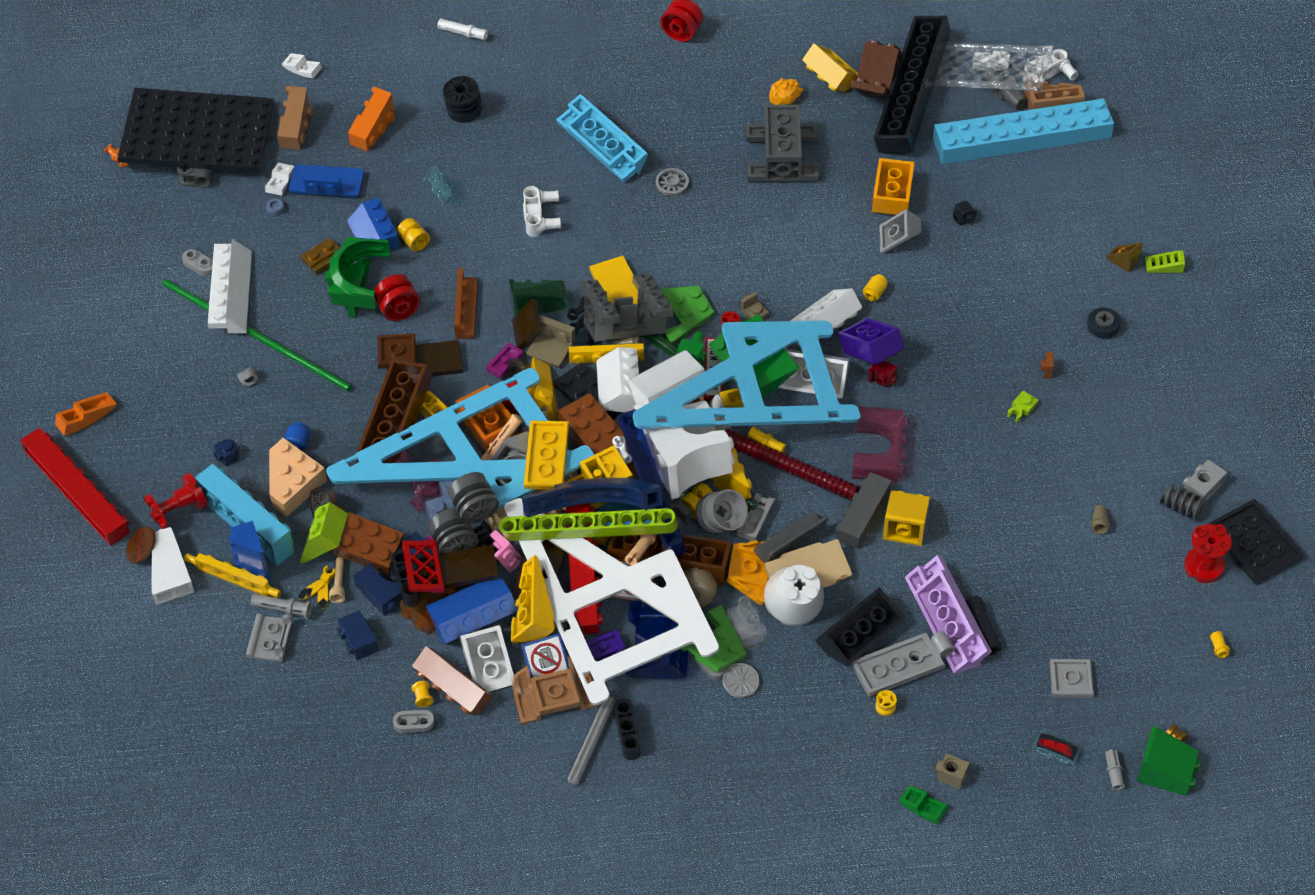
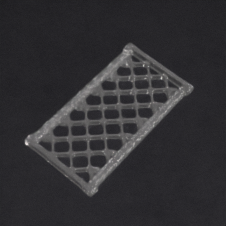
M947 42L938 69V73L942 76L939 79H935L933 87L1015 89L1041 92L1054 46ZM946 50L951 51L950 53L945 55ZM960 50H967V53L962 56L957 54ZM976 51L984 52L982 55L977 57L973 55ZM993 51L1000 52L996 57L990 56ZM1010 52H1017V55L1012 58L1007 56ZM1026 53H1034V56L1028 59L1024 57ZM1043 53L1046 54L1045 59H1042V58L1040 57V56L1043 55ZM951 56L956 57V59H954L953 61L947 60V58ZM969 56L973 58L969 62L963 60ZM985 57H988L990 59L985 63H982L980 61ZM1001 58L1006 59V61L1001 64L997 62V60ZM1019 58L1023 60V62L1019 64H1015L1013 62ZM1035 59H1038L1040 61L1035 65H1032L1030 63ZM957 62H961L963 64L958 68H955L953 66ZM973 63L979 64L976 68L972 69L970 67ZM992 63H994V64L996 65V66H995L994 68H992V69H988V68L986 67V66H988V65H990V64H992ZM1008 64H1011L1013 66L1008 70H1005L1003 68ZM1024 65H1028L1030 67L1024 71L1020 69V67ZM1042 66L1041 71H1038L1037 68ZM946 68L952 69V71L948 73L943 72V70ZM964 68H967L969 70L964 74H961L959 72ZM980 69L986 70V72H984L981 75H978L976 73ZM997 70H1001L1003 72L997 76L993 74V72ZM1015 70L1019 72V74L1015 76H1011L1009 74ZM1031 71H1035L1037 73L1032 77H1028L1026 75ZM953 74H957L959 76L956 78V80L948 79V77ZM969 75L975 76V78L972 81L965 80V78ZM987 75L992 77L989 81H982V78ZM1004 76L1009 78L1006 82H999L998 80ZM1020 77H1024L1026 79L1023 83H1017L1015 81ZM1039 78L1037 83H1033V80Z

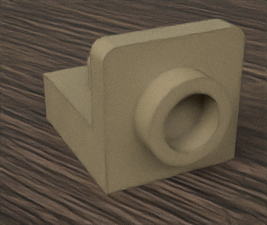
M756 292L746 295L741 300V312L748 319L757 314H760L763 320L769 317V312L758 301V294Z

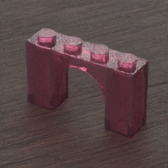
M858 406L860 419L857 422L856 433L881 435L891 442L892 447L880 454L854 452L852 479H867L869 473L872 472L891 480V483H898L899 476H903L904 464H900V460H904L905 449L901 447L902 444L905 445L906 433H903V429H907V418H904V410Z

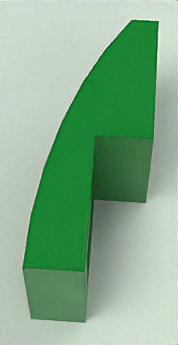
M910 785L899 800V803L911 812L937 825L948 810L947 804L930 798L928 792Z

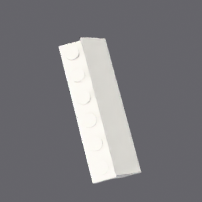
M233 239L231 244H214L208 329L227 328L228 333H246L252 251Z

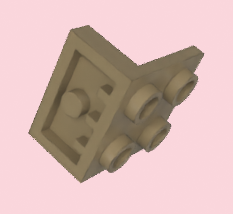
M541 315L542 329L530 345L526 355L559 368L569 353V347H572L576 342L575 327Z

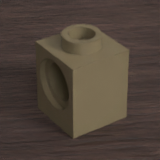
M946 753L944 759H939L935 769L938 772L937 780L961 789L968 773L969 762ZM948 769H953L955 772H950Z

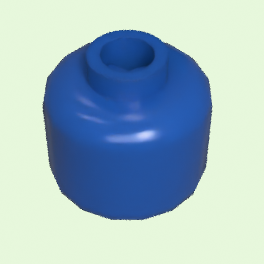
M295 422L287 427L284 439L298 449L304 450L308 446L311 432L307 425Z

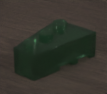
M509 279L510 301L514 317L531 298L537 300L540 315L569 309L568 294L563 280H541V283H533L531 280L515 282L514 279Z

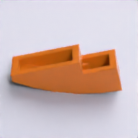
M108 392L74 402L73 408L56 413L55 425L64 436H67L98 421L113 410L117 403Z

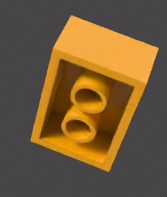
M879 158L872 212L897 215L909 208L915 162Z

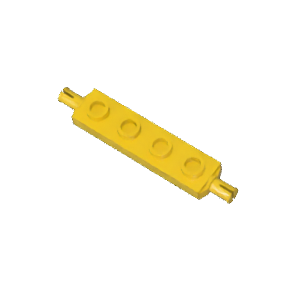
M187 553L184 557L185 562L194 564L198 570L260 595L268 596L269 594L276 598H279L281 595V590L271 587L265 577L251 574L243 568L233 567L228 562L218 561L211 555L199 553L195 557Z

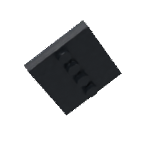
M1256 499L1208 523L1214 525L1221 524L1226 528L1232 541V546L1228 552L1229 555L1255 585L1295 564L1304 557L1300 549Z

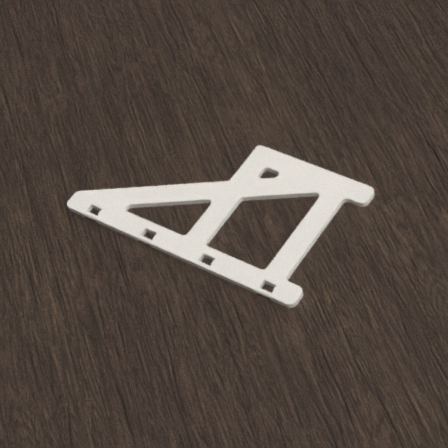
M517 498L505 504L504 509L508 517L524 516L522 499ZM549 525L545 529H550L553 525ZM533 526L527 527L526 530L532 529ZM584 538L547 539L603 575L601 579L572 592L564 593L542 545L544 540L519 541L527 561L534 555L538 556L541 570H545L548 576L544 581L554 613V622L591 704L599 705L609 699L610 695L605 685L607 680L689 644H695L702 657H709L719 651L715 636L673 550H666L632 566H626ZM657 576H662L666 586L661 588L651 582V580ZM628 591L679 624L678 627L597 662L590 652L574 613L618 593ZM568 621L571 629L564 631L561 623ZM591 672L594 681L588 684L584 675Z

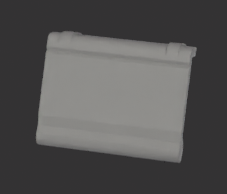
M257 614L245 656L249 659L282 662L293 625V616L285 614L283 618H276Z

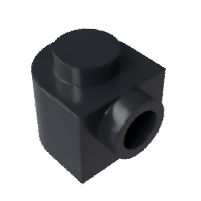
M968 201L955 205L953 218L956 223L962 226L975 220L977 212Z

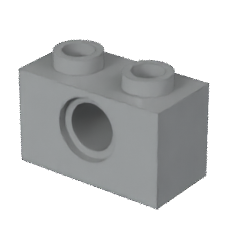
M1207 460L1203 465L1200 464L1196 468L1192 476L1189 475L1184 480L1183 493L1189 490L1188 497L1195 493L1196 501L1203 497L1202 504H1204L1224 484L1227 472L1210 460Z

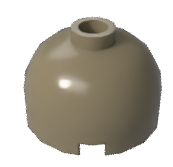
M696 567L686 570L684 574L700 607L708 606L713 601L717 592L715 577L708 570Z

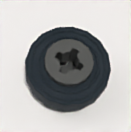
M1106 307L1094 309L1089 314L1087 320L1088 330L1099 338L1115 336L1121 325L1120 316L1117 312Z

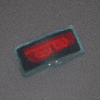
M1043 731L1037 733L1032 746V750L1048 759L1054 757L1070 767L1075 764L1081 748L1066 739Z

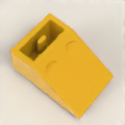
M732 448L731 453L735 460V464L732 465L733 473L710 479L719 490H735L740 493L749 509V501L752 500L750 493L752 484L750 479L744 475L743 464L737 460L736 449Z

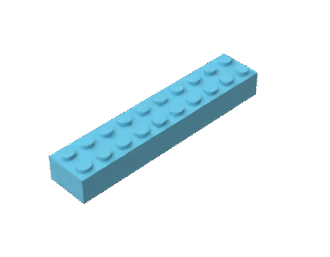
M1103 98L935 124L933 141L941 164H949L1112 138L1114 122Z

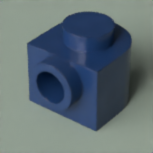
M225 439L214 445L215 451L213 454L218 462L222 461L226 467L238 459L239 453L235 441Z

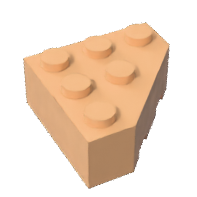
M282 438L269 450V484L272 507L287 518L310 497V491L321 487L327 481L325 468Z

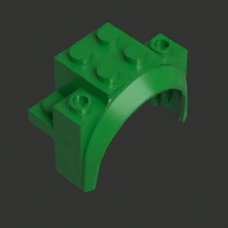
M346 236L344 244H341V248L335 250L333 257H330V269L325 274V281L328 282L327 292L329 297H331L332 304L345 306V310H348L349 318H356L359 307L376 309L375 291L365 289L364 287L371 265L370 256L390 258L389 240Z

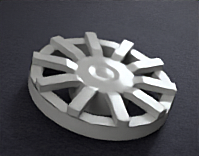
M665 169L656 177L658 191L666 196H677L684 193L689 186L687 174L680 169Z

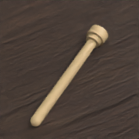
M336 556L334 586L329 592V600L333 603L345 601L346 592L342 587L344 558Z

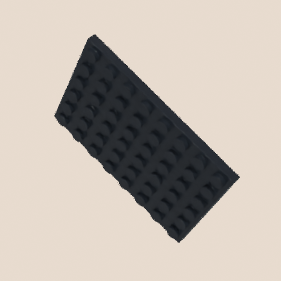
M134 88L118 153V162L261 173L273 109V98Z

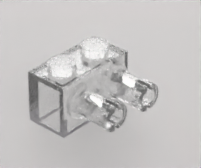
M740 597L738 606L727 609V617L746 651L765 644V636L768 633L764 623H760L759 613L756 608L752 607L749 597Z

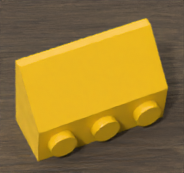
M814 43L802 59L807 64L806 67L810 71L816 72L820 80L829 83L828 87L835 92L837 90L846 92L851 89V80L856 81L858 72L829 48Z

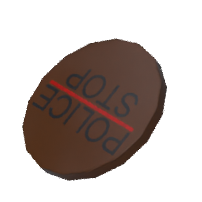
M147 526L141 527L131 536L126 549V555L130 562L134 564L141 563L152 553L156 540L155 532L152 528Z

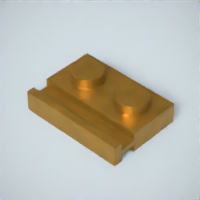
M329 237L300 255V257L318 275L329 268L330 257H333L335 250H339L340 247Z

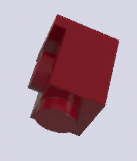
M884 360L880 364H873L868 372L869 383L874 381L887 388H890L891 385L894 386L899 377L897 375V366Z

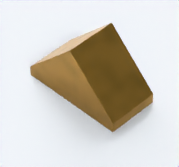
M1139 242L1116 246L1106 258L1129 272L1139 262L1143 245Z

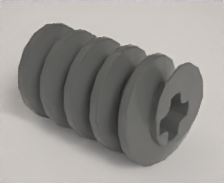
M1172 483L1165 490L1160 504L1165 501V507H1169L1172 504L1171 509L1173 511L1179 508V514H1183L1186 511L1185 516L1189 518L1193 515L1192 519L1196 521L1205 505L1202 504L1203 497L1196 501L1195 493L1188 497L1189 490L1182 494V487L1179 486L1174 490L1175 483Z

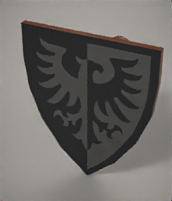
M318 487L310 491L313 518L319 506L329 502L334 504L336 496L328 488ZM335 505V506H337L338 508H340V509H342L343 511H345L344 506Z

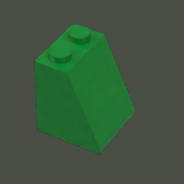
M1152 726L1137 782L1186 796L1188 789L1193 790L1196 777L1192 775L1193 771H1198L1201 760L1197 759L1199 751Z

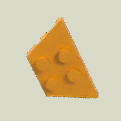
M757 540L748 543L733 544L726 581L762 606L768 575L764 568V563L754 553V549L764 541L757 542Z

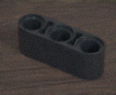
M398 549L392 554V562L404 605L415 607L421 601L420 592H409L403 549ZM414 577L415 584H418L416 577Z
M622 698L616 701L614 705L619 741L623 757L627 760H635L641 754L639 732L632 702Z

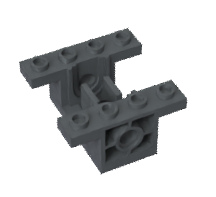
M764 105V124H746V142H765V163H747V181H818V163H802L801 142H816L817 132L816 124H800V105Z
M641 273L633 276L632 282L638 290L637 304H633V297L616 298L614 303L609 302L607 291L603 290L598 280L589 279L580 282L579 288L585 297L584 324L594 341L666 333L667 317L673 316L674 309L651 274Z

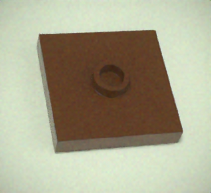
M415 333L378 335V369L389 368L392 359L416 363Z

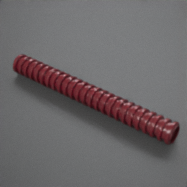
M729 428L725 430L728 437L732 438L734 448L738 452L747 453V456L752 455L754 459L763 460V463L768 462L770 466L774 465V468L779 467L781 471L784 469L786 473L790 472V475L795 474V477H800L802 480L806 479V482L811 481V484H817V487L822 486L824 490L827 488L829 492L833 491V494L838 493L840 497L849 498V501H852L855 492H859V486H854L852 482L848 483L847 480L838 479L836 475L832 476L831 473L826 474V471H821L820 468L816 469L815 466L810 467V464H805L804 461L800 462L799 459L794 460V457H789L788 454L784 455L783 452H778L776 449L773 450L772 447L768 448L767 445H762L761 442L757 443L756 440L752 441L751 438H746L745 435L741 436L740 433L731 432Z

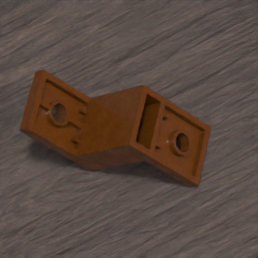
M870 40V43L865 42L856 81L851 80L850 87L858 92L887 98L897 69L898 60H900L902 54L901 49L897 45L887 43V46H884L875 40Z

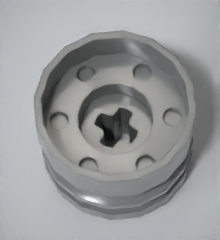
M726 489L706 494L698 501L696 507L698 523L709 533L736 530L745 523L748 515V506L745 499L735 490Z

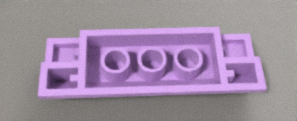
M936 555L924 567L918 565L905 576V579L933 634L944 631L955 650L945 658L953 673L957 674L981 666L980 661L992 651L942 556Z

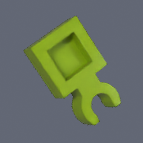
M1022 391L1012 402V408L1008 410L1007 417L1010 418L1011 415L1015 414L1017 415L1015 422H1020L1022 414L1028 416L1038 405L1039 400Z

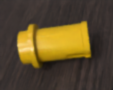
M1221 631L1213 632L1210 635V639L1215 648L1214 654L1218 658L1227 657L1230 648L1225 643L1223 633Z

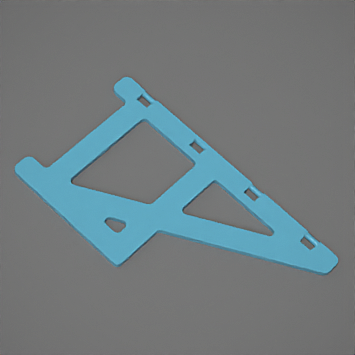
M828 321L725 322L722 324L721 329L730 358L642 406L633 413L634 425L640 429L657 427H714L715 425L858 422L860 419L858 407L852 404H839L818 340V338H830L832 336L833 328ZM755 339L758 342L749 346L745 340ZM794 343L800 344L819 405L765 406L753 366ZM730 379L737 381L744 407L683 408L684 405ZM828 414H837L838 417H829ZM781 415V418H782V419H772V416ZM715 417H724L725 420L715 421ZM657 419H666L667 422H657Z
M525 369L505 381H501L410 426L400 433H396L355 453V455L345 460L343 459L329 466L326 470L327 475L334 484L448 481L456 480L471 472H480L484 474L491 486L490 489H492L498 499L499 508L497 510H499L506 503L538 490L524 489L526 459L481 460L458 424L505 400L511 401L528 428L530 427V421H548L527 391V389L540 382V377L535 369ZM517 381V385L510 388L507 387L508 384ZM463 406H464V408H465L464 411H462V412H460V413H458V414H456V413L454 412L455 410H457V409H459V408H461V407H463ZM409 433H412V436L405 440L401 438ZM436 434L441 435L456 458L455 461L382 463L384 460ZM583 445L572 451L567 449L565 476L581 468L580 462L594 455L590 447ZM358 459L359 463L349 467L348 463ZM497 479L512 480L503 486H498L495 482Z

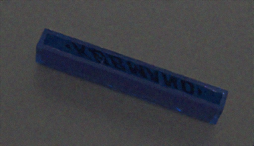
M636 409L617 415L639 479L661 486L663 505L651 509H671L644 431L634 425L633 413ZM667 519L664 523H669L672 519ZM679 528L673 533L659 534L665 551L671 549L676 556L687 552Z

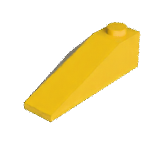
M533 357L530 368L536 370L540 377V382L527 389V391L548 421H558L559 408L550 365Z
M534 555L523 564L519 583V588L522 591L515 603V606L518 607L517 616L512 618L511 642L514 643L534 641L547 637L555 628L554 613L538 556Z

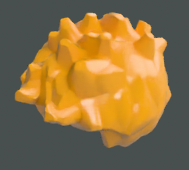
M781 78L771 85L770 103L773 105H792L796 98L801 95L803 88H800V83H797V79L786 80Z

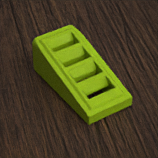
M1183 251L1146 256V272L1183 273L1185 267Z

